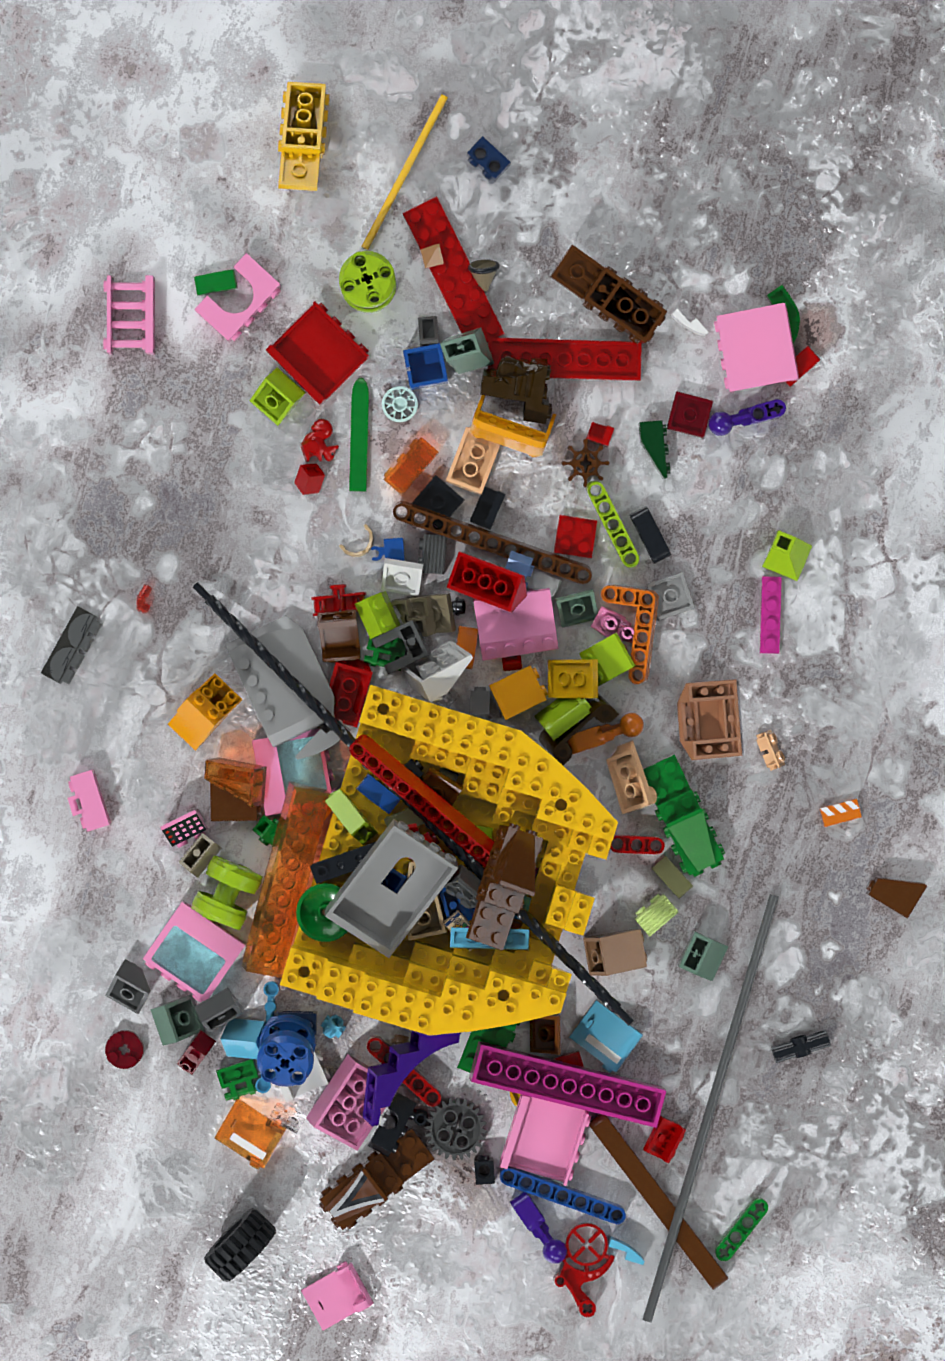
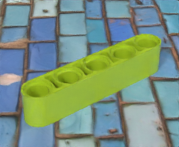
M599 481L589 482L586 486L587 494L622 563L627 567H635L639 562V555L608 493ZM593 485H599L601 488L597 495L591 494L590 490ZM602 502L609 504V509L605 512L599 510V505ZM611 519H616L618 522L617 527L614 529L608 528V522ZM620 536L626 537V543L623 546H618L616 543L617 538ZM628 553H633L635 556L634 561L631 563L625 561V556Z

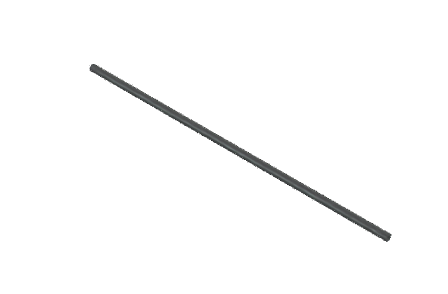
M772 894L769 895L642 1320L652 1323L779 897Z

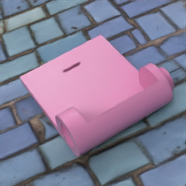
M347 1261L340 1263L336 1266L337 1269L301 1290L323 1331L351 1314L367 1309L374 1303L352 1262L347 1263Z

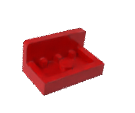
M660 1116L657 1128H653L643 1150L662 1159L666 1163H670L671 1159L675 1156L679 1143L684 1138L686 1129L678 1123Z

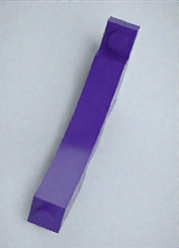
M411 1030L410 1042L391 1045L388 1063L368 1067L363 1118L371 1126L379 1125L381 1108L390 1106L396 1091L408 1074L434 1052L449 1045L459 1043L461 1032L426 1035Z

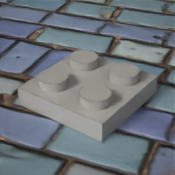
M683 572L646 584L649 590L655 591L659 596L658 621L695 609Z

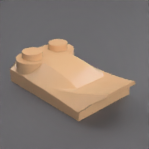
M466 427L446 482L482 495L500 444L476 438L470 432V427Z
M633 740L617 746L614 754L606 759L622 814L653 805L657 800V794L653 787L648 786Z

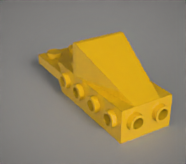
M287 82V91H283L285 108L282 107L281 119H284V123L280 124L282 140L278 141V152H281L279 189L317 191L320 161L322 156L325 155V143H322V139L326 138L327 127L324 126V122H328V110H325V106H329L330 94H326V84Z

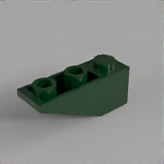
M662 420L639 422L640 444L661 478L667 479V474H670V463H666V455H669L668 444H664V436H667L666 424L663 425Z

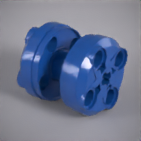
M285 1014L273 1016L265 1024L261 1031L260 1047L257 1055V1066L264 1081L284 1087L301 1085L306 1081V1078L313 1069L316 1035L309 1020L296 1015ZM276 1026V1027H278L279 1029H278V1030H274V1029H272L271 1027ZM305 1029L306 1032H300L299 1030ZM267 1069H273L275 1071L269 1072L267 1071ZM299 1071L302 1074H295L294 1072Z

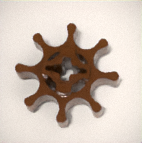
M583 439L584 447L581 451H575L569 445L567 449L572 451L573 459L569 462H561L563 466L571 465L573 467V474L567 479L572 481L576 475H580L584 479L583 487L588 485L587 479L591 475L597 476L602 481L603 477L598 474V467L610 464L609 461L602 462L597 457L598 452L603 449V446L599 445L597 450L590 451L587 448V439ZM585 454L587 461H590V465H587L586 472L584 466L580 465V462L584 461Z

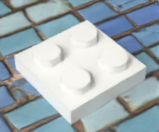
M385 558L381 590L419 596L423 564Z

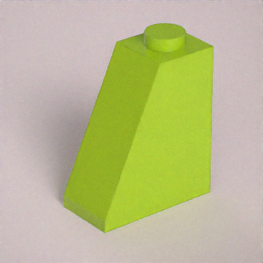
M341 789L333 791L328 796V799L325 800L348 832L363 845L378 833Z

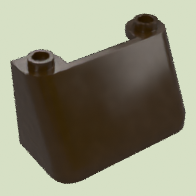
M599 693L598 698H585L591 706L589 709L591 713L553 741L545 729L540 733L539 741L541 745L563 766L572 757V749L566 742L593 717L606 724L612 722L619 715Z

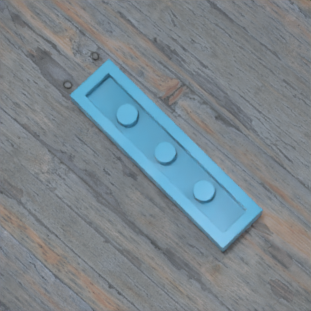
M451 927L450 948L496 949L466 938L469 928ZM510 929L504 949L529 950L530 930Z

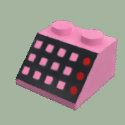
M199 809L160 827L171 846L177 845L178 848L188 844L187 839L193 836L195 840L198 839V836H201V833L205 834L204 831L208 829Z

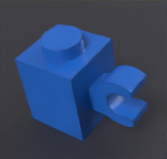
M403 538L384 539V547H371V550L379 552L378 557L372 558L373 561H379L384 555L385 558L405 561Z

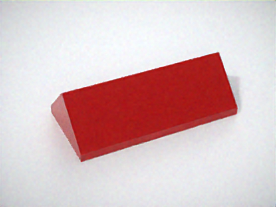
M458 552L446 588L509 612H513L526 598L527 592L524 575L463 552Z

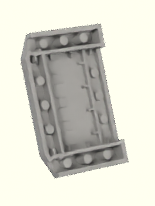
M285 615L250 632L335 718V695L304 629ZM240 638L226 644L229 655L252 705L274 748L324 724L318 715Z

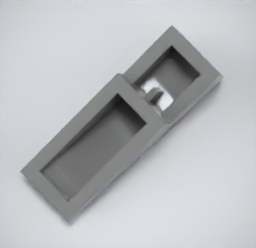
M339 720V722L350 732L351 730L341 720ZM320 729L295 758L298 760L318 754L332 747L341 739L332 730L326 734Z

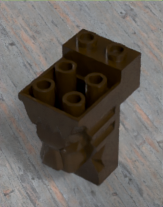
M505 355L500 360L497 369H483L480 395L524 401L523 421L546 424L547 419H551L552 404L549 403V397H547L548 384L545 383L546 380L550 379L551 365H548V361L545 358H531L530 361Z

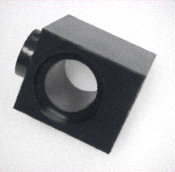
M489 1155L478 1156V1159H474L476 1185L495 1184L493 1158H489ZM487 1165L490 1171L487 1174H482L479 1171L480 1166Z

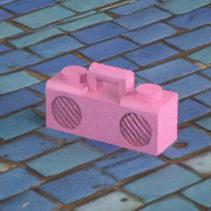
M94 769L71 776V781H68L71 792H75V796L67 799L72 815L82 814L80 821L83 829L86 828L88 832L110 825L111 821ZM78 798L82 806L81 810H79L76 802V799Z

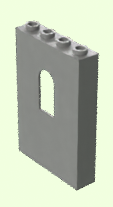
M393 819L325 908V917L389 958L457 871V859L452 854H446L441 851V848L436 843L426 841L421 833L411 831L409 826L403 821L398 822ZM409 857L414 860L416 868L400 890L395 893L383 885L382 881L401 858Z

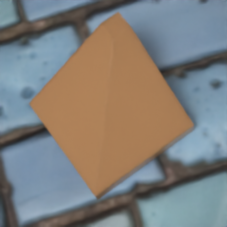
M439 244L421 249L425 269L444 264Z

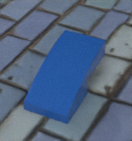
M369 773L356 788L388 814L391 813L401 800L400 797Z

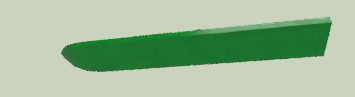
M358 378L355 381L351 398L349 491L366 492L369 391L367 383L363 378Z

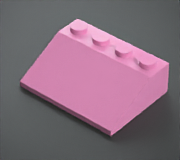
M550 588L526 591V598L513 612L477 599L473 600L482 661L559 649Z
M347 1054L306 1119L314 1128L358 1151L374 1127L363 1118L369 1066Z

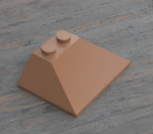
M736 679L686 683L677 702L680 742L691 760L742 756Z

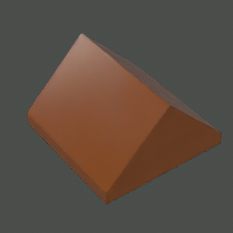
M559 1013L530 1020V1052L561 1055Z

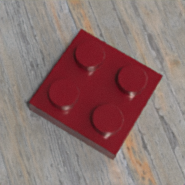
M676 391L667 429L704 438L713 400Z

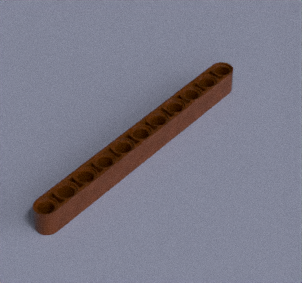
M399 501L394 506L393 515L399 521L505 558L510 556V553L505 548L511 544L516 547L515 552L522 555L526 551L533 552L534 557L531 565L536 569L579 584H587L592 578L591 568L586 564L406 501ZM403 506L407 509V513L400 515L397 513V508ZM423 513L425 520L417 521L415 514ZM440 519L444 525L441 528H436L433 525V521ZM457 525L461 527L462 531L459 534H454L451 528ZM472 532H477L480 538L474 541L470 539L469 535ZM495 538L498 544L495 547H491L487 541ZM549 557L553 562L551 565L545 566L542 564V559ZM568 564L571 568L568 572H562L560 566ZM581 570H586L589 573L584 579L578 576Z
M599 1114L590 1121V1128L669 1231L676 1207L606 1115ZM683 1218L676 1242L709 1286L715 1290L729 1278Z

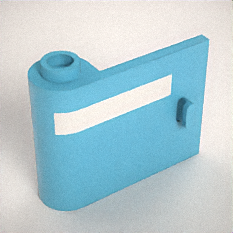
M596 1000L569 1038L603 1063L602 1067L611 1073L612 1071H618L643 1037V1034L631 1025L628 1026L621 1018Z

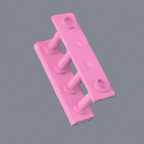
M107 275V281L104 280L103 284L104 292H107V338L103 340L104 350H107L108 354H113V348H142L147 355H155V277L145 276V281H142V283L113 282V277ZM113 290H142V292H145V300H142V302H113ZM113 309H142V311H145V319H142V321H113ZM113 329H142V331H145V338H142V340H113Z

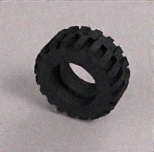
M251 1208L236 1220L214 1243L204 1257L205 1263L223 1281L229 1282L239 1275L263 1251L276 1234V1229L257 1209Z

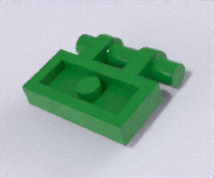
M369 638L367 649L374 652L373 656L365 655L363 662L369 663L373 667H376V665L384 667V665L395 661L396 657L401 658L405 656L406 646L402 638H397L375 648L372 639ZM379 653L391 655L390 660L378 658Z
M253 1059L216 1070L221 1088L229 1087L231 1091L224 1094L226 1101L231 1099L235 1101L240 1099L241 1096L256 1094L257 1090L252 1079L258 1078L259 1075ZM246 1081L247 1087L236 1088V1084Z

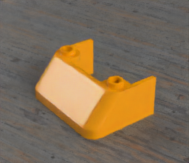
M482 395L470 427V432L473 436L526 453L531 457L542 456L557 414L553 413L545 433L481 411L486 395Z

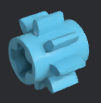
M327 1015L320 1025L323 1028V1034L331 1039L335 1036L339 1038L346 1028L343 1025V1019L338 1015L331 1017Z

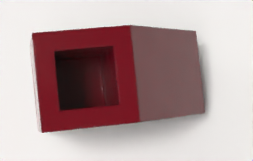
M200 1030L177 1065L193 1075L216 1041Z

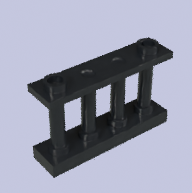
M376 842L310 865L316 884L354 871Z

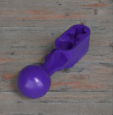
M776 399L741 409L737 414L733 415L722 411L716 412L709 419V429L717 436H724L732 430L733 426H748L780 418L786 411V405L782 400ZM775 405L780 407L778 414L776 411L767 412V410L772 409ZM755 409H759L762 412L761 419L754 417L753 411Z
M522 1192L512 1199L510 1204L526 1228L532 1232L535 1238H539L543 1243L542 1252L544 1258L552 1264L562 1262L567 1255L566 1245L561 1240L552 1238L544 1216L529 1194Z

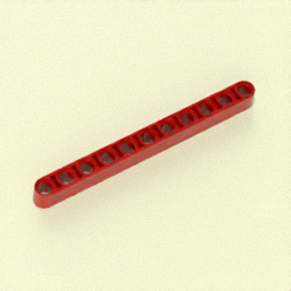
M360 735L350 745V754L486 867L494 841L369 736Z

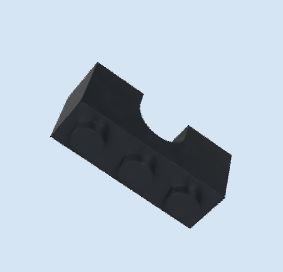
M396 1092L385 1112L394 1119L395 1127L386 1129L379 1125L368 1146L387 1157L391 1152L395 1154L400 1145L397 1142L399 1137H403L408 1129V1126H406L409 1119L412 1120L417 1112L414 1109L417 1103Z

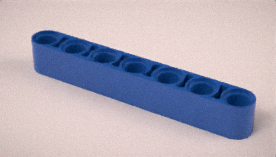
M508 1166V1169L502 1168L500 1170V1180L507 1186L613 1224H621L626 1218L624 1208L617 1203ZM511 1171L514 1174L513 1178L510 1180L504 1179V1172ZM528 1177L532 1180V1183L529 1186H523L521 1180ZM542 1184H547L550 1189L548 1192L543 1193L539 1190V1187ZM565 1190L568 1196L565 1199L558 1198L557 1194L559 1191ZM578 1197H584L586 1202L584 1205L579 1206L575 1203V1200ZM595 1204H603L604 1209L601 1212L594 1211L593 1207ZM620 1210L622 1215L616 1219L611 1216L612 1212Z

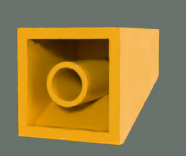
M528 666L489 685L505 720L547 700L545 696L549 694L544 684L540 686L537 680L540 676L535 667L531 668V666Z

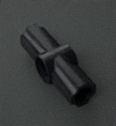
M822 1030L810 1035H800L791 1038L788 1042L772 1046L771 1050L775 1062L778 1063L794 1057L808 1056L814 1051L830 1047L831 1043L827 1031Z

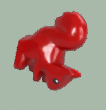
M318 419L311 426L312 432L308 433L300 443L305 462H309L312 456H316L318 461L321 462L322 455L326 461H332L336 450L339 448L338 445L326 446L324 440L331 437L333 427L328 420Z

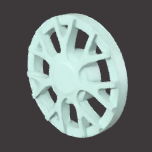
M403 386L389 389L382 399L384 414L394 422L410 420L418 408L415 394ZM399 390L400 396L395 398L392 391ZM405 391L410 393L407 399L402 397ZM387 397L393 399L392 404L385 402ZM407 401H415V406H407ZM393 407L394 411L388 414L386 409ZM406 408L412 412L408 417L403 412ZM396 412H401V419H395Z

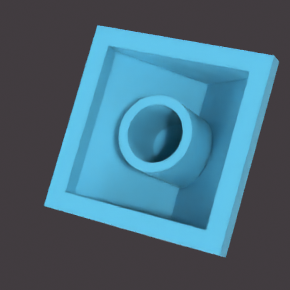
M234 1018L227 1022L220 1038L226 1055L229 1057L257 1059L260 1035L266 1021Z

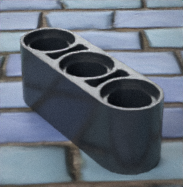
M645 506L629 514L653 563L656 564L671 556V552L648 507Z

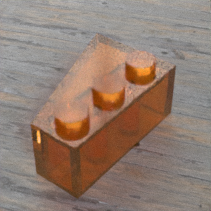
M422 437L419 440L415 438L408 446L411 449L406 454L402 453L396 460L397 464L394 468L390 467L384 474V482L401 497L439 454Z
M220 757L205 761V780L222 790L233 794V797L240 798L250 807L264 804L267 766Z

